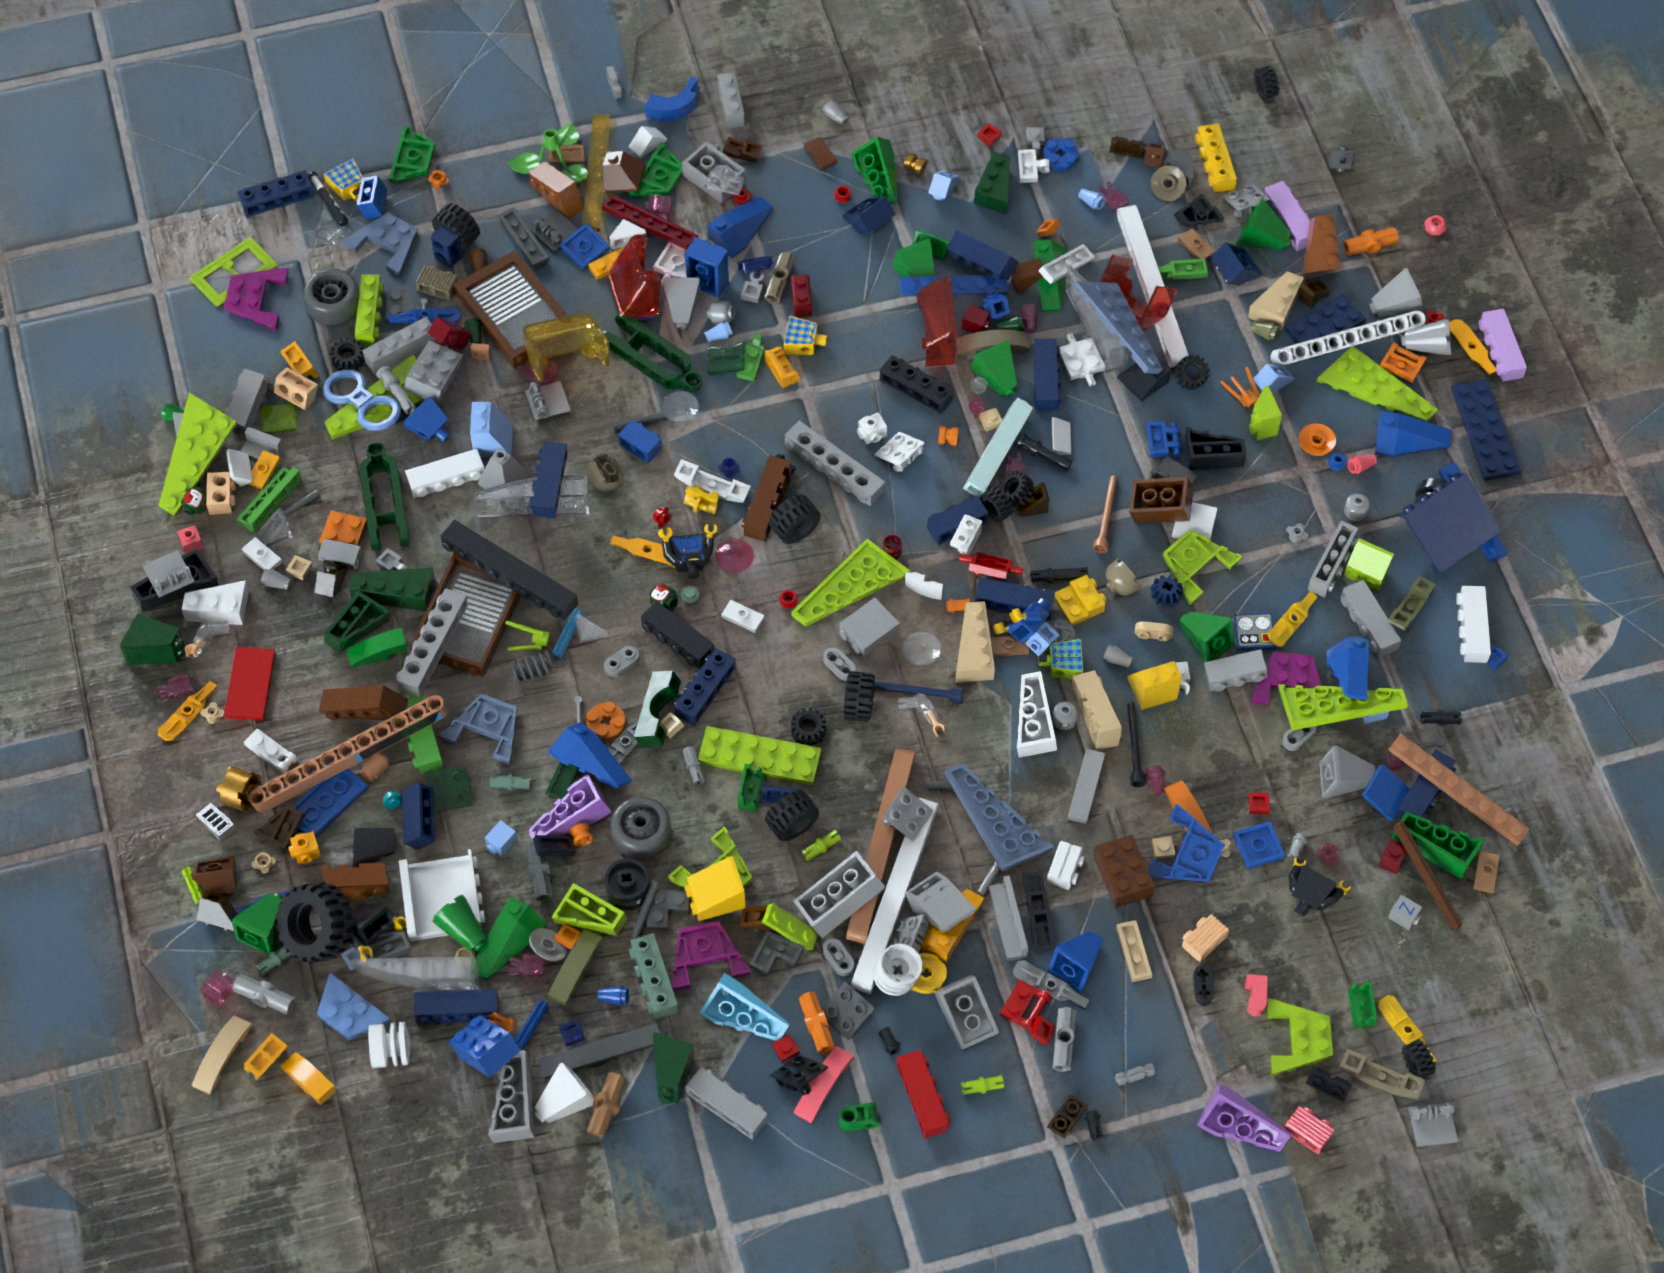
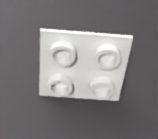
M898 432L874 456L893 463V469L896 472L903 471L907 464L909 465L911 461H914L922 453L925 443Z

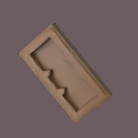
M584 145L559 146L565 164L585 163ZM548 150L549 165H562L557 150Z
M1192 228L1178 237V241L1196 259H1206L1207 261L1216 252Z
M1013 636L990 638L993 658L1029 654V647L1025 644L1028 640L1021 644Z
M1479 852L1473 886L1474 890L1493 894L1500 855Z

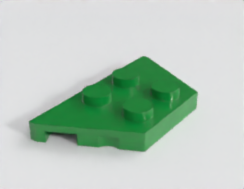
M404 125L389 175V183L428 175L435 150V142L423 137L419 132L414 133L409 129V126Z
M661 142L646 164L639 190L629 192L630 196H669L683 175L682 163L676 159L672 152L670 153L665 148L664 143Z

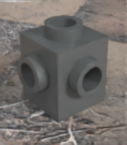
M1349 146L1330 148L1328 166L1336 168V171L1346 172L1347 169H1351V166L1355 164V154L1349 149Z

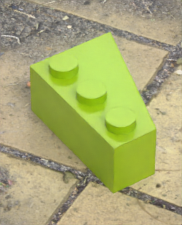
M574 883L552 915L555 924H567L570 927L614 936L618 935L627 921L623 911Z

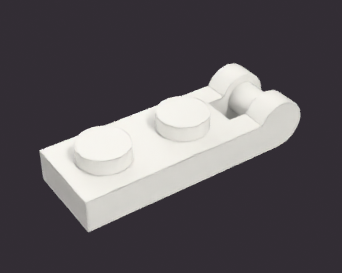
M256 729L244 741L247 748L283 774L289 770L288 767L291 764H295L298 761L294 753L283 748L259 729Z

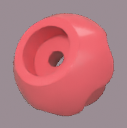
M1433 215L1425 221V230L1432 236H1440L1446 232L1447 223L1443 217Z

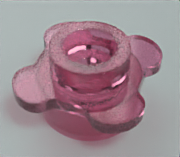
M973 396L972 402L969 403V410L974 414L975 418L979 417V413L985 411L984 401L981 398L978 399L977 396Z
M1329 842L1324 843L1322 849L1316 852L1317 857L1325 860L1327 865L1333 864V860L1341 854L1336 846Z

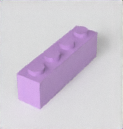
M1284 181L1265 187L1264 194L1270 198V201H1268L1269 206L1290 230L1291 243L1295 250L1299 251L1306 248L1310 224L1309 216L1307 213H1304L1299 201L1292 195L1290 187H1287Z
M1504 308L1483 312L1481 320H1479V328L1485 335V344L1490 348V356L1495 361L1497 374L1500 375L1502 382L1524 378L1527 366Z

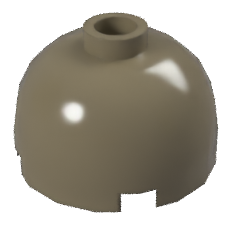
M607 453L596 455L587 467V477L590 484L601 491H611L624 481L622 480V477H624L622 466L615 458L610 459L607 457L609 455Z
M1117 558L1108 566L1105 575L1108 581L1106 586L1112 593L1116 591L1120 595L1127 596L1142 587L1140 582L1137 583L1134 580L1136 576L1123 561L1120 562V558Z

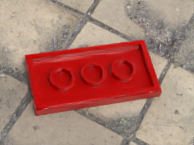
M236 647L224 712L225 718L264 721L275 649Z

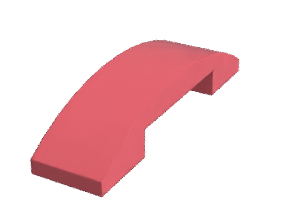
M836 1045L835 1049L829 1053L822 1063L828 1066V1069L811 1080L809 1083L811 1092L808 1095H802L794 1114L812 1124L821 1110L826 1097L840 1075L845 1072L854 1055Z

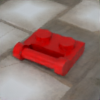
M1019 979L1002 1008L1000 1016L1031 1031L1036 1016H1039L1046 1003H1049L1052 996L1050 993L1041 991ZM1033 998H1038L1039 1000L1028 1019L1023 1018Z

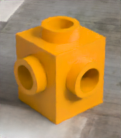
M313 831L306 834L300 833L290 838L292 846L288 848L291 857H296L298 864L309 863L313 859L321 857Z

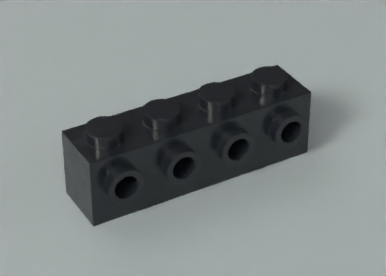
M891 355L880 369V381L939 414H942L953 400L954 389L949 384L942 383L934 376L922 372L916 366H911L902 358Z

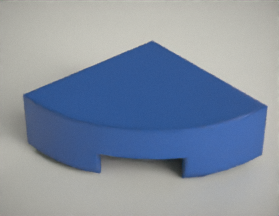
M1493 644L1490 648L1491 654L1488 662L1495 671L1507 660L1508 655Z

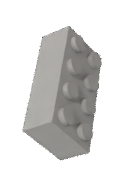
M855 851L793 902L811 926L823 938L886 887L860 854Z

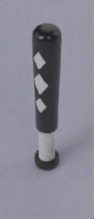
M315 171L308 174L309 180L317 188L318 194L338 225H347V217L326 187L321 184L318 174Z

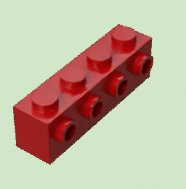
M921 1050L897 1057L896 1066L924 1139L948 1132L951 1120L948 1112H944L942 1108L944 1104L940 1092H936V1080L933 1074H929L927 1069L929 1068V1062L926 1055L923 1056Z

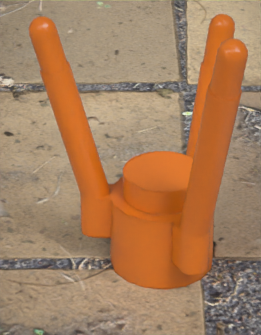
M1246 367L1245 370L1253 391L1251 389L1245 391L1234 376L1231 379L1241 391V396L1224 381H1220V384L1235 396L1244 407L1247 406L1249 409L1255 405L1260 393L1256 388L1249 367Z

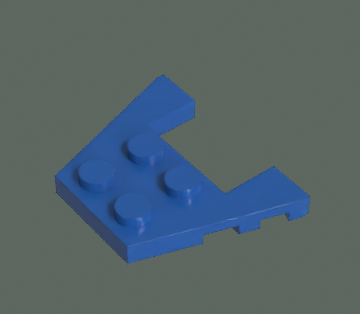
M1175 804L1169 821L1186 827L1188 830L1173 866L1170 867L1152 859L1148 869L1149 874L1155 878L1209 882L1224 844L1180 805Z

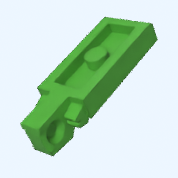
M1206 259L1170 261L1165 266H1158L1162 279L1178 280L1208 277Z
M755 333L753 342H748L737 372V378L755 382L764 355L762 334Z

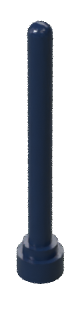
M875 681V689L944 697L950 698L953 703H962L963 688L955 687V689L942 690Z

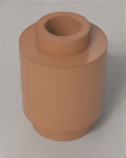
M377 753L362 766L360 772L370 782L377 780L389 768V759L383 753Z

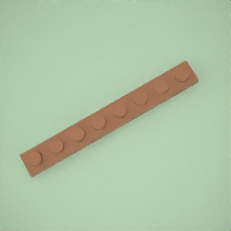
M1400 733L1388 749L1516 846L1521 843L1529 831L1528 827Z

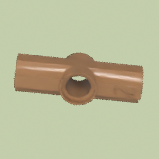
M613 1072L608 1073L602 1092L598 1093L593 1100V1108L595 1110L587 1129L588 1133L602 1138L605 1137L611 1118L617 1115L621 1107L619 1097L626 1081L624 1076Z

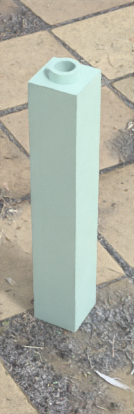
M1017 398L1012 403L965 483L963 489L973 496H978L979 498L985 492L1031 413L1033 407L1025 400Z

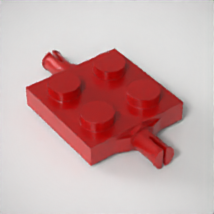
M976 552L975 555L971 556L960 553L959 561L969 563V571H973L976 575L986 574L991 575L994 579L1001 580L1003 578L1006 579L1009 573L1021 576L1024 567L1013 566V560L980 552Z

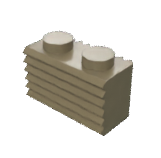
M425 265L415 282L416 289L419 292L451 301L455 293L453 284L458 282V276L453 272H444L434 266L427 267Z

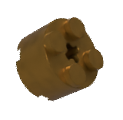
M230 766L227 769L223 782H220L217 786V793L220 794L221 803L242 811L252 809L253 805L249 801V794L258 785H262V780L257 773Z

